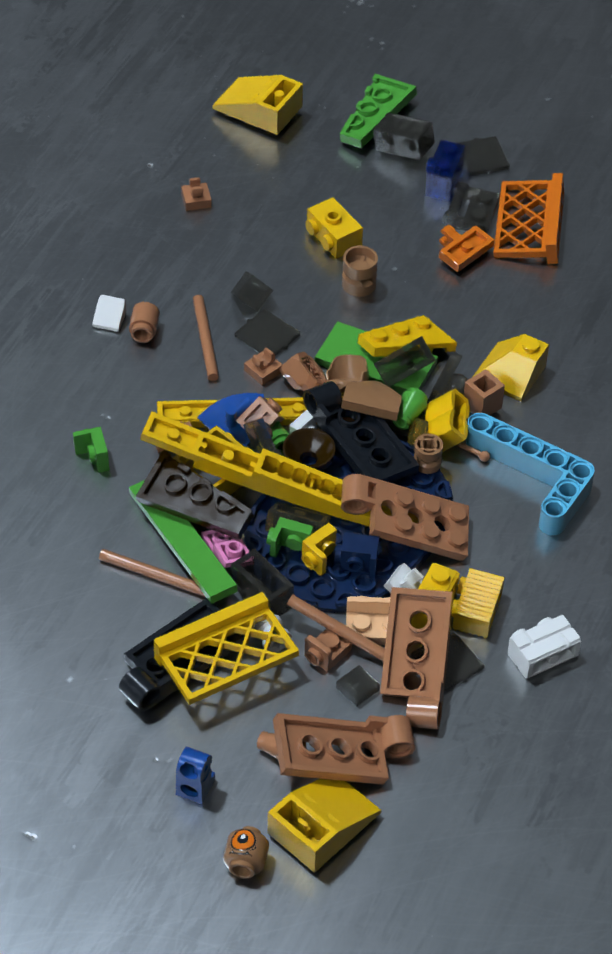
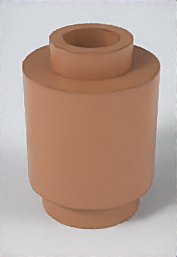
M140 302L133 307L129 331L135 341L146 343L155 336L160 315L157 306L149 302Z

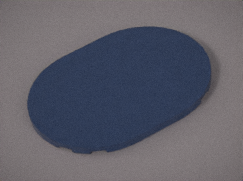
M357 437L361 441H370L369 438ZM400 440L411 455L414 456V446ZM335 447V456L332 464L322 472L342 480L347 475L356 474ZM307 456L302 458L301 462L305 465H312L317 460L314 457ZM373 456L378 461L386 460L385 458ZM440 469L432 474L418 471L415 474L392 482L396 485L453 501L449 481L445 479ZM262 494L251 508L254 517L244 533V543L251 553L255 564V569L252 572L264 587L288 602L293 594L322 612L329 613L346 612L347 597L349 596L391 597V593L384 587V584L397 567L405 563L411 570L414 568L418 570L432 554L428 551L379 538L375 578H369V573L341 570L340 562H335L336 548L327 556L326 573L320 576L314 570H310L304 565L301 559L302 551H295L281 545L277 557L270 556V545L266 544L267 535L271 527H276L280 517L314 526V532L329 522L337 529L336 544H342L344 532L369 535L370 527L311 510L266 494ZM434 521L439 530L445 531L444 526L440 522Z

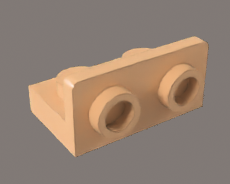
M347 597L346 626L378 645H385L390 597Z

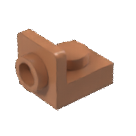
M259 396L236 421L254 440L258 441L277 421L282 422L285 418L280 414L282 407L270 397L267 400Z
M326 628L316 638L312 635L305 638L304 656H306L311 664L320 666L328 672L351 651L352 643Z

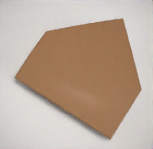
M379 381L353 382L346 385L341 408L397 421L402 396Z

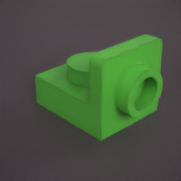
M101 426L73 432L75 453L77 455L88 453L90 462H96L99 473L109 471L108 450Z
M280 517L276 527H271L267 535L266 544L270 545V556L276 558L281 545L295 551H302V541L314 533V526Z

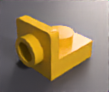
M329 522L302 541L301 559L308 569L314 570L320 576L326 573L327 556L336 548L337 529Z

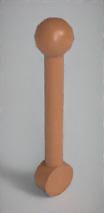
M462 442L456 445L478 456L482 462H487L490 459V454L487 451L481 452Z

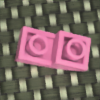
M215 530L201 532L200 537L224 568L253 562V557L242 538L241 540L235 539Z

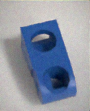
M188 746L184 748L176 768V795L203 804L215 781V772L211 771L210 768L212 755ZM186 785L191 786V787L194 788L197 792H193V791L188 790V789L186 788Z

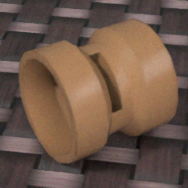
M427 433L418 436L414 443L415 453L413 456L420 465L418 471L425 474L435 473L441 468L443 441L435 434Z

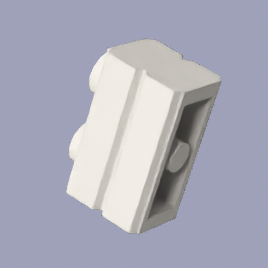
M564 615L553 619L546 617L531 629H519L513 633L509 639L508 656L518 666L524 678L528 679L579 656L581 638L574 628H571Z

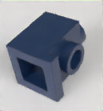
M344 532L342 544H336L335 562H340L341 570L369 573V578H375L380 536Z

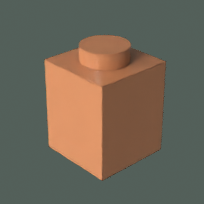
M486 369L465 382L464 396L468 399L470 412L473 414L485 413L492 415L502 408L505 385Z

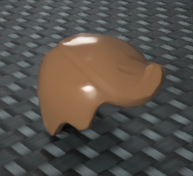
M339 355L335 357L326 371V381H333L338 386L341 395L344 396L348 383L369 381L366 359L361 355Z

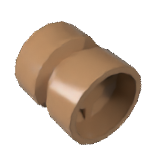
M357 245L350 247L343 254L342 287L350 295L358 297L367 296L374 292L376 288L378 255L372 248Z

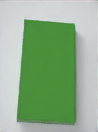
M338 321L315 356V361L318 365L329 369L333 359L339 355H361L367 361L369 381H379L399 394L408 391L409 388L422 390L438 361V356L430 353L422 354L420 350H407L405 355L373 357L357 343L358 335L367 331Z

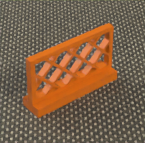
M553 173L552 180L502 181L493 251L494 258L547 257V264H558L565 195L563 173ZM547 189V191L540 196H537L535 193H533L536 190ZM507 190H519L520 193L512 197L507 193ZM525 197H529L532 200L526 205L519 202ZM538 205L544 208L538 214L532 211ZM512 206L519 209L511 215L505 211ZM524 214L530 217V219L524 223L517 220ZM511 223L517 227L511 232L503 229ZM536 223L543 226L536 232L530 229ZM522 232L528 235V237L522 241L515 238ZM509 241L515 245L510 249H500L501 246ZM536 241L542 246L541 248H529L528 245Z

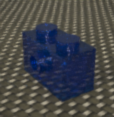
M440 140L434 157H429L427 162L425 196L450 202L463 170L465 145Z

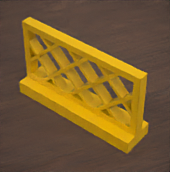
M263 592L154 639L155 660L159 666L165 667L189 705L299 656V649L269 608V600ZM265 619L271 625L270 632L253 629L255 624ZM235 633L245 635L242 645L228 642L226 639ZM250 637L266 640L264 649L247 646ZM271 642L284 644L287 648L286 651L281 653L268 651ZM208 645L218 647L215 657L200 654L199 651ZM227 649L239 652L236 662L221 659L222 650ZM244 654L261 657L259 663L252 666L243 664L241 661ZM181 657L190 659L187 669L174 666L172 661ZM195 662L212 664L209 674L193 671ZM217 666L233 669L232 674L226 678L214 676ZM189 678L204 681V687L191 692L187 686Z

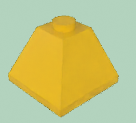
M526 334L497 342L473 377L485 369L488 370L505 385L504 395L522 402L546 368L549 344Z

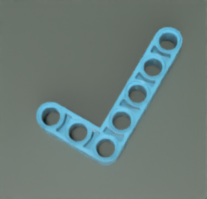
M472 414L467 421L468 435L466 444L481 452L487 451L490 454V458L552 486V490L541 505L539 528L547 535H558L563 532L592 490L595 473L592 463L488 414Z

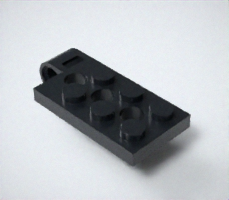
M333 381L304 391L303 401L306 409L313 416V419L322 431L326 432L334 440L336 449L356 474L392 483L418 472L419 463L383 418L341 408L342 395L338 386ZM350 417L353 418L355 421L347 422L342 418ZM357 437L369 438L370 441H361ZM373 456L385 458L386 460L378 461Z
M207 598L124 653V661L132 670L127 672L120 681L119 690L140 711L152 708L178 690L165 667L158 672L148 670V667L153 664L159 665L154 658V639L219 611L220 609L213 603L211 604ZM235 633L228 636L226 641L242 645L245 635ZM208 645L201 648L199 653L215 657L218 647ZM223 649L220 658H224L232 651ZM181 657L172 661V663L176 667L187 669L190 659ZM196 661L193 671L202 673L211 667L212 664Z

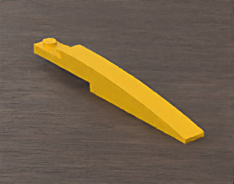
M151 411L140 440L193 460V468L311 510L370 527V511L361 515H353L342 510V479L264 448L261 454ZM381 505L382 511L386 515L392 516L390 509ZM408 513V516L412 519V522L418 524L417 517L411 513Z

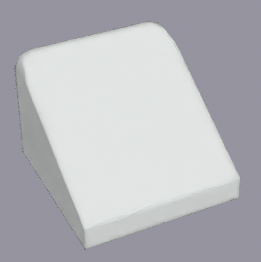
M100 295L92 327L119 332L127 313L126 300Z

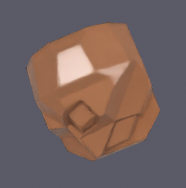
M305 352L292 356L279 370L295 390L305 391L327 382L322 369Z

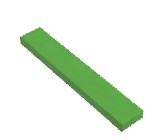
M145 480L129 487L132 498L211 604L238 592L235 581L188 520L139 503L136 495Z

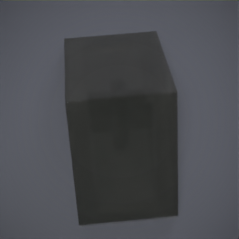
M420 336L375 362L374 365L385 384L390 387L436 361L423 337Z

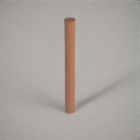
M196 295L193 297L207 376L208 380L216 381L219 375L204 298L202 295Z
M102 549L99 554V560L206 597L194 580L106 549Z
M291 595L286 605L379 660L384 661L385 648L299 597Z

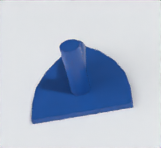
M242 393L228 396L212 404L197 419L209 430L217 425L223 431L231 433L239 443L247 447L253 438L236 419L259 396L264 398V394Z

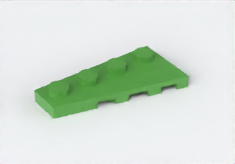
M375 74L372 78V85L367 86L364 92L363 100H359L357 103L356 112L350 115L341 130V142L363 148L417 95L416 86Z

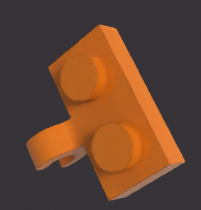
M447 225L440 231L444 236L439 239V242L444 248L439 251L438 258L456 272H459L494 247L495 239L476 225L462 235L452 226Z

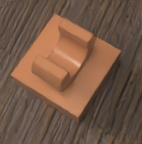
M200 177L189 178V185L181 186V194L186 211L212 208L207 183H200Z
M266 347L262 352L253 355L251 359L244 363V371L263 386L281 374L279 370L283 364L275 359V354Z

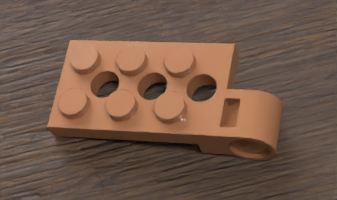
M350 474L343 478L341 508L344 512L353 515H361L370 511L369 535L380 536V538L459 561H463L468 557V505L362 474ZM381 505L388 507L392 516L386 515L382 511ZM408 513H411L417 517L418 524L412 522V519L408 516ZM434 521L440 522L444 526L445 531L439 530Z
M391 588L380 694L382 696L408 698L406 716L410 719L411 727L437 730L440 728L454 599L453 592ZM418 613H424L428 617L426 626L421 629H416L411 624L413 616ZM415 643H420L425 648L424 655L419 659H411L408 655L410 646ZM410 674H418L421 677V685L415 690H409L405 686V680Z
M277 713L273 719L281 775L384 785L389 779L385 758L407 757L415 751L411 722L404 715L389 717L370 715L365 722ZM302 742H308L315 749V752L307 750ZM332 745H337L339 749L344 751V755L335 752ZM361 748L370 750L373 757L366 756Z

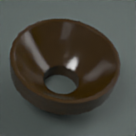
M303 428L287 436L283 443V455L299 463H302L301 459L304 457H314L317 462L307 466L323 471L334 460L335 443L324 431L314 428Z

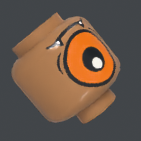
M245 826L242 829L234 830L228 836L223 861L233 875L241 878L253 877L265 867L269 851V841L255 827Z

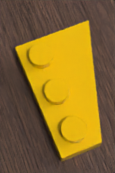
M425 315L360 333L357 342L373 357L405 355L407 350H420L422 354L432 353L434 348H445L446 352H455L457 342Z

